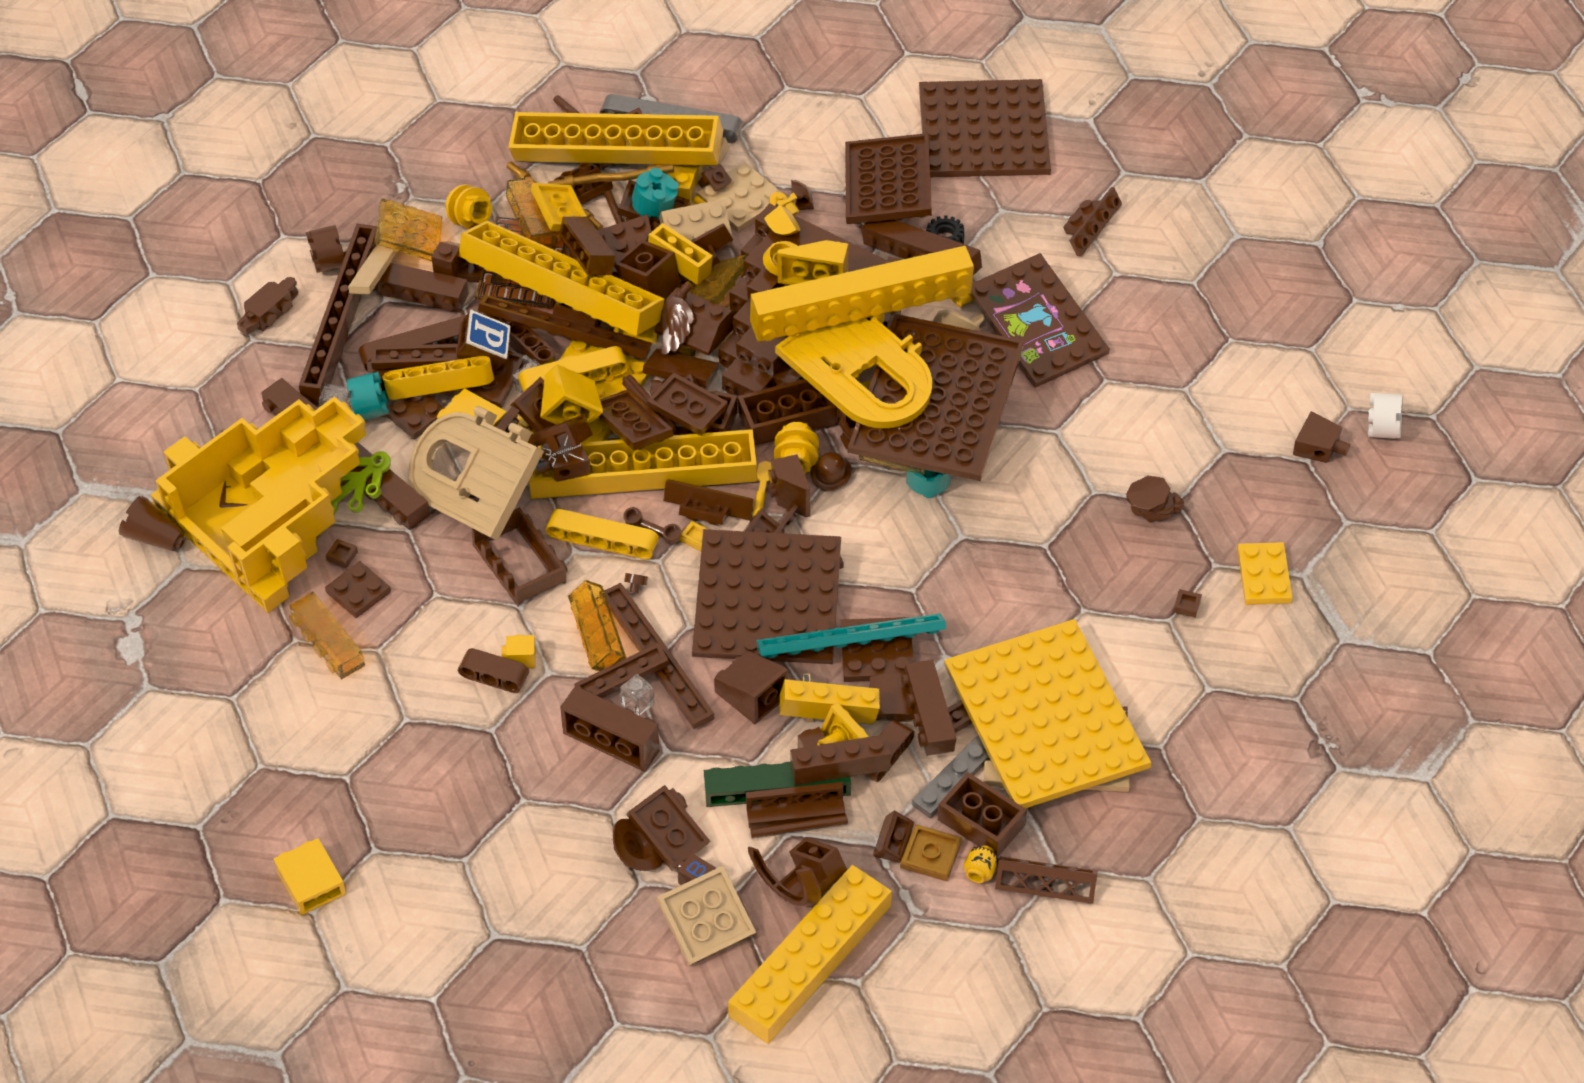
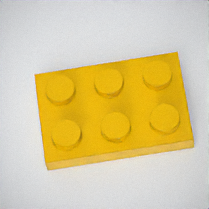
M532 184V194L551 231H560L562 217H587L571 185Z
M1284 542L1238 544L1237 552L1245 605L1292 603Z

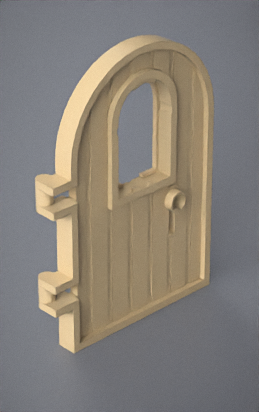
M480 406L474 408L475 416L462 412L444 415L434 421L423 432L413 449L409 463L410 486L428 501L429 506L498 541L544 451L528 443L532 432L522 426L511 423L508 427L509 433L492 426L497 415ZM446 442H451L471 452L467 459L468 462L456 482L435 472L432 467L435 453ZM472 494L480 499L476 502L470 499L469 496Z

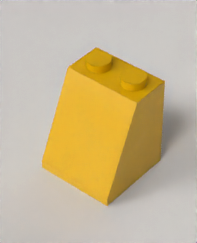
M558 364L545 374L541 418L557 425L584 414L590 425L603 413L594 380Z

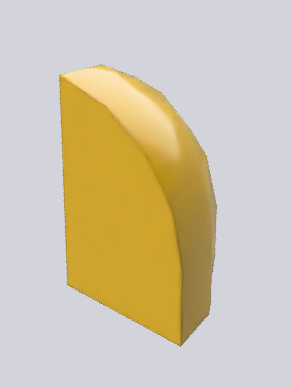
M779 205L764 218L768 226L775 233L789 236L800 231V227L792 213L782 205Z

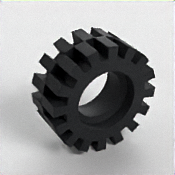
M944 215V219L938 216L937 221L933 218L931 223L928 222L926 231L937 235L943 232L950 233L952 235L945 238L964 244L963 223L960 224L959 219L955 221V217L951 216L948 219V215Z

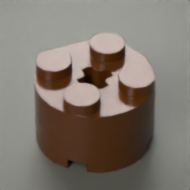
M336 225L306 232L307 241L311 249L310 255L312 262H314L316 273L341 268L344 252L340 244Z

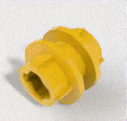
M464 184L457 186L449 192L450 194L446 199L445 205L447 216L453 224L469 229L472 225L481 224L488 221L491 217V199L483 189Z
M789 423L783 426V430L779 431L775 436L774 459L797 454L804 473L810 472V468L818 461L819 438L807 423Z

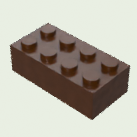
M806 379L738 396V414L744 429H753L754 445L775 440V436L779 431L783 430V426L792 422L807 423L812 430L837 424V407Z
M575 686L560 706L563 734L643 772H646L660 752L658 724L650 718H643L635 714L628 708L615 705L609 699L600 698L588 689H581Z

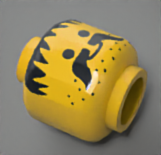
M989 846L973 847L967 855L963 869L969 880L975 883L987 882L993 878L999 859L994 850Z

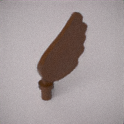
M688 281L681 288H677L675 291L677 294L667 299L663 306L661 352L664 355L670 354L671 351H679L681 345L685 343L686 338L692 332L691 325L695 322V315L685 298L687 293L693 288V285Z

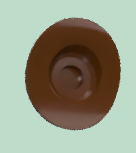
M621 819L615 823L613 827L614 850L625 865L639 871H651L663 864L664 861L630 819Z

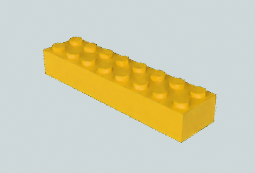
M851 865L728 1001L729 1017L769 1044L891 907L892 890L854 865Z

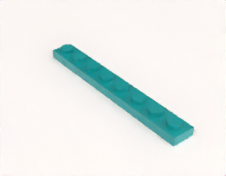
M941 613L760 639L756 640L761 656L773 658L780 653L798 654L801 653V650L808 649L820 651L828 646L841 648L849 643L867 644L871 640L876 639L889 641L897 636L914 637L917 633L924 632L936 634L940 630L946 629V621Z

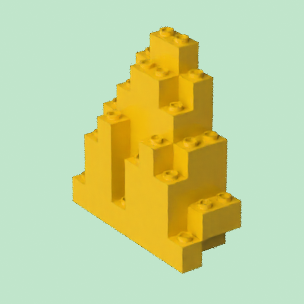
M334 396L315 411L309 404L305 405L298 399L259 429L253 423L249 424L241 418L201 448L195 441L191 442L184 436L163 452L169 471L156 480L158 490L151 494L153 504L184 531V536L260 607L269 613L289 598L288 582L307 568L306 560L318 552L316 537L336 522L333 514L335 510L331 505V501L342 494L341 478L360 464L359 450L354 444L367 436L365 430L366 423L359 414L355 415L351 411L347 403L344 401L340 402ZM225 481L226 486H231L226 488L225 503L247 504L246 506L219 507Z

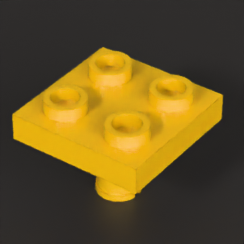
M836 703L830 707L821 728L825 738L820 739L817 745L869 736L854 721L849 712L839 703Z

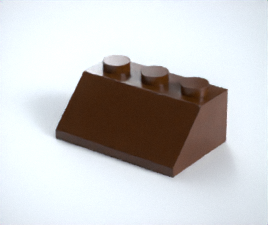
M677 288L667 297V299L674 297L677 294L675 292ZM688 292L685 300L693 309L695 322L691 325V335L686 338L685 343L682 345L709 356L733 330L732 310ZM662 317L661 322L656 324L654 328V333L663 336Z

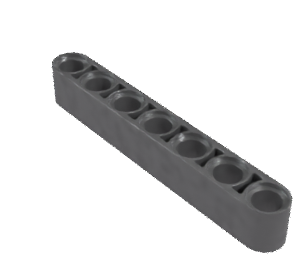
M609 94L605 97L600 110V114H627L640 108L643 114L719 116L723 127L722 137L726 138L728 143H735L738 140L743 126L741 118L735 115Z

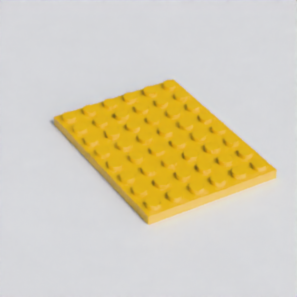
M1075 619L944 660V666L1009 798L1022 807L1028 808L1151 768V761Z

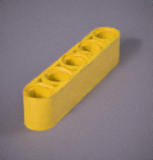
M613 346L525 369L520 372L518 379L524 392L540 376L544 380L545 374L556 364L584 375L595 382L620 376L628 370L629 366L622 349Z
M487 356L393 370L383 375L387 397L392 400L489 384L494 380L491 361Z
M555 509L552 512L545 529L548 536L557 540L646 560L652 557L659 540L658 534L650 529L563 509Z

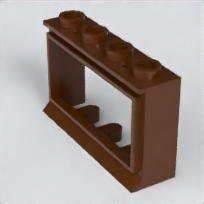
M582 414L531 434L528 443L536 447L548 443L550 450L557 452L561 447L557 439L558 436L567 433L570 443L574 448L592 436L593 433L585 415Z
M520 507L513 510L501 535L517 529L549 572L523 585H517L512 573H508L503 566L501 558H497L492 551L488 541L493 538L472 528L474 548L517 607L524 600L560 583L565 584L566 573L568 572L565 562L558 559L553 546L546 543L541 530L534 527L529 514L525 515Z

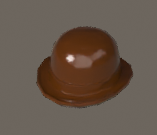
M836 452L823 454L811 469L813 483L822 490L833 491L841 488L848 482L852 474L851 464Z

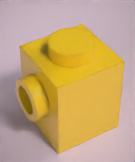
M535 635L506 636V645H502L501 650L502 657L523 663L528 668H536Z

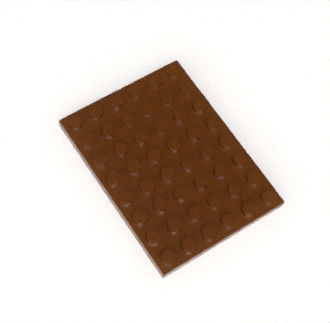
M895 314L889 330L900 340L911 335L914 345L919 342L922 344V352L919 356L927 364L932 376L930 401L926 409L916 419L902 426L873 428L856 422L848 445V453L981 482L1024 348V340ZM878 365L876 366L868 390L880 401L888 404H895L903 400L907 394L904 387Z

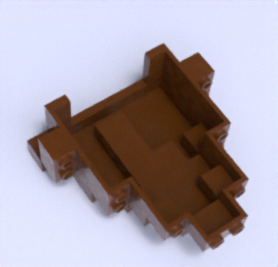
M769 203L755 219V235L741 249V279L729 292L733 333L718 348L719 363L727 368L722 374V389L728 394L737 395L738 397L804 379L775 353V346L789 336L757 342L750 322L751 294L789 286L788 284L778 283V276L770 273L763 264V255L772 244L788 241L800 246L825 240L848 243V272L891 262L795 215L793 216L800 227L799 232L789 236L775 233L764 219L777 208ZM901 310L885 313L882 324L890 329L894 315H901Z

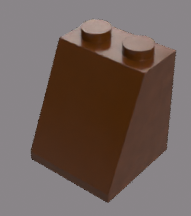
M643 239L616 261L615 269L623 281L664 298V301L677 287H682L675 253Z
M747 651L742 656L736 657L725 670L717 673L714 678L715 693L755 725L780 704V693L784 680H788V669Z

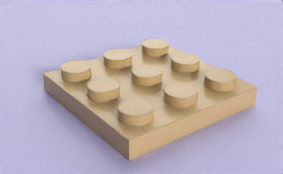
M746 162L727 172L732 181L715 192L710 184L697 191V196L701 197L706 203L724 199L730 226L738 233L755 222L756 217L769 204L771 194L781 192Z
M724 866L656 898L689 966L756 933Z

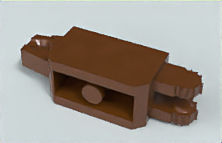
M287 277L279 284L268 282L244 302L245 314L237 322V328L248 335L257 328L263 332L267 327L273 325L281 315L288 312L293 306L292 300L299 293L295 287L297 286L295 278Z

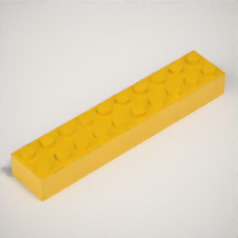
M515 112L508 148L514 161L718 165L723 127L719 116Z
M485 221L461 233L459 257L466 259L469 263L484 267L487 271L495 272L505 279L513 280L522 287L533 289L540 295L551 297L558 303L571 306L576 311H582L592 318L600 319L612 327H618L630 335L637 336L661 322L664 298L612 275H587L576 259L489 221Z
M961 246L751 294L750 322L757 342L770 341L782 336H792L796 333L813 331L817 328L835 326L839 323L857 321L870 316H879L882 313L900 311L905 308L922 306L935 301L940 302L957 296L962 297L971 293L974 265L966 246Z
M753 429L704 433L702 436L698 434L674 435L662 442H656L634 451L622 439L582 442L581 445L590 460V475L556 482L549 471L537 475L534 470L529 479L531 499L665 489V483L668 479L696 486L757 482Z

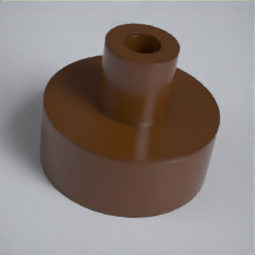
M625 573L624 582L631 583L629 592L638 594L640 585L647 586L648 576Z

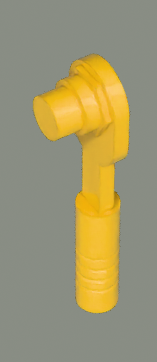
M768 461L759 463L757 468V479L760 481L756 493L752 517L760 509L763 510L766 483L770 481L768 470H771V463Z

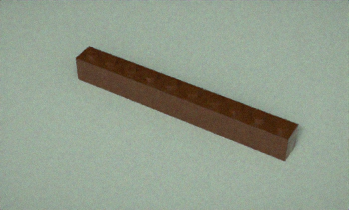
M358 223L355 226L298 385L300 393L312 404L323 405L362 296V294L349 293L348 286L379 242L377 226Z
M280 378L261 392L262 406L268 413H273L275 416L298 399L305 405L309 404L314 411L318 409L283 378ZM359 442L354 444L359 450L358 457H371L373 455ZM357 466L350 472H361L366 467ZM391 469L382 473L381 494L373 500L378 503L382 511L390 513L399 525H404L408 530H411L430 515L428 501ZM371 475L369 478L366 479V485L364 490V494L370 500H372L373 498L369 497V495L366 493V487L368 484L372 483ZM376 488L372 489L371 493H374Z

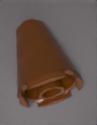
M138 496L126 511L128 514L126 521L122 520L120 523L119 535L124 538L166 550L175 551L176 549H181L186 540L184 531L144 496Z

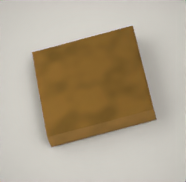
M915 824L901 860L900 868L947 881L961 846L962 837Z

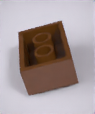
M969 772L960 779L938 804V821L977 846L991 847L997 857L1026 824L1027 809Z

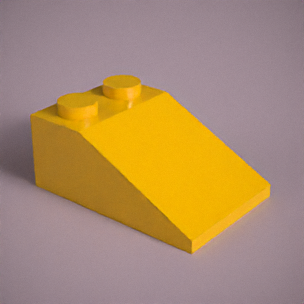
M656 164L657 167H659V166H665V165H671V164ZM674 165V173L667 174L678 182L677 196L688 199V206H691L698 185L697 182L704 165Z
M825 240L778 250V283L793 285L848 272V243Z

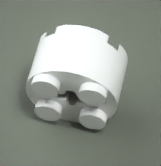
M1371 392L1370 406H1374V408L1369 409L1368 422H1373V424H1369L1368 437L1400 438L1403 395Z

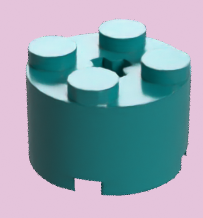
M652 168L650 171L640 174L632 194L634 210L641 216L648 214L649 218L654 216L659 219L661 211L673 209L679 184L659 168Z
M379 372L347 379L348 392L353 390L350 401L355 415L359 414L364 421L389 414L387 406L389 401L386 391L381 389L382 380Z
M906 465L907 485L914 492L926 498L935 497L937 494L945 491L950 485L951 475Z

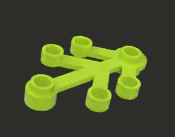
M378 451L371 457H359L360 464L358 466L366 468L361 472H349L341 478V481L349 482L341 488L342 494L331 501V505L335 510L333 512L334 515L338 511L337 503L354 489V497L349 500L348 507L354 513H359L363 510L364 504L362 501L366 479L371 475L372 483L367 485L366 493L373 499L380 496L382 473L387 472L391 466V458L386 452ZM376 488V491L371 493V490ZM355 503H359L356 508H353Z

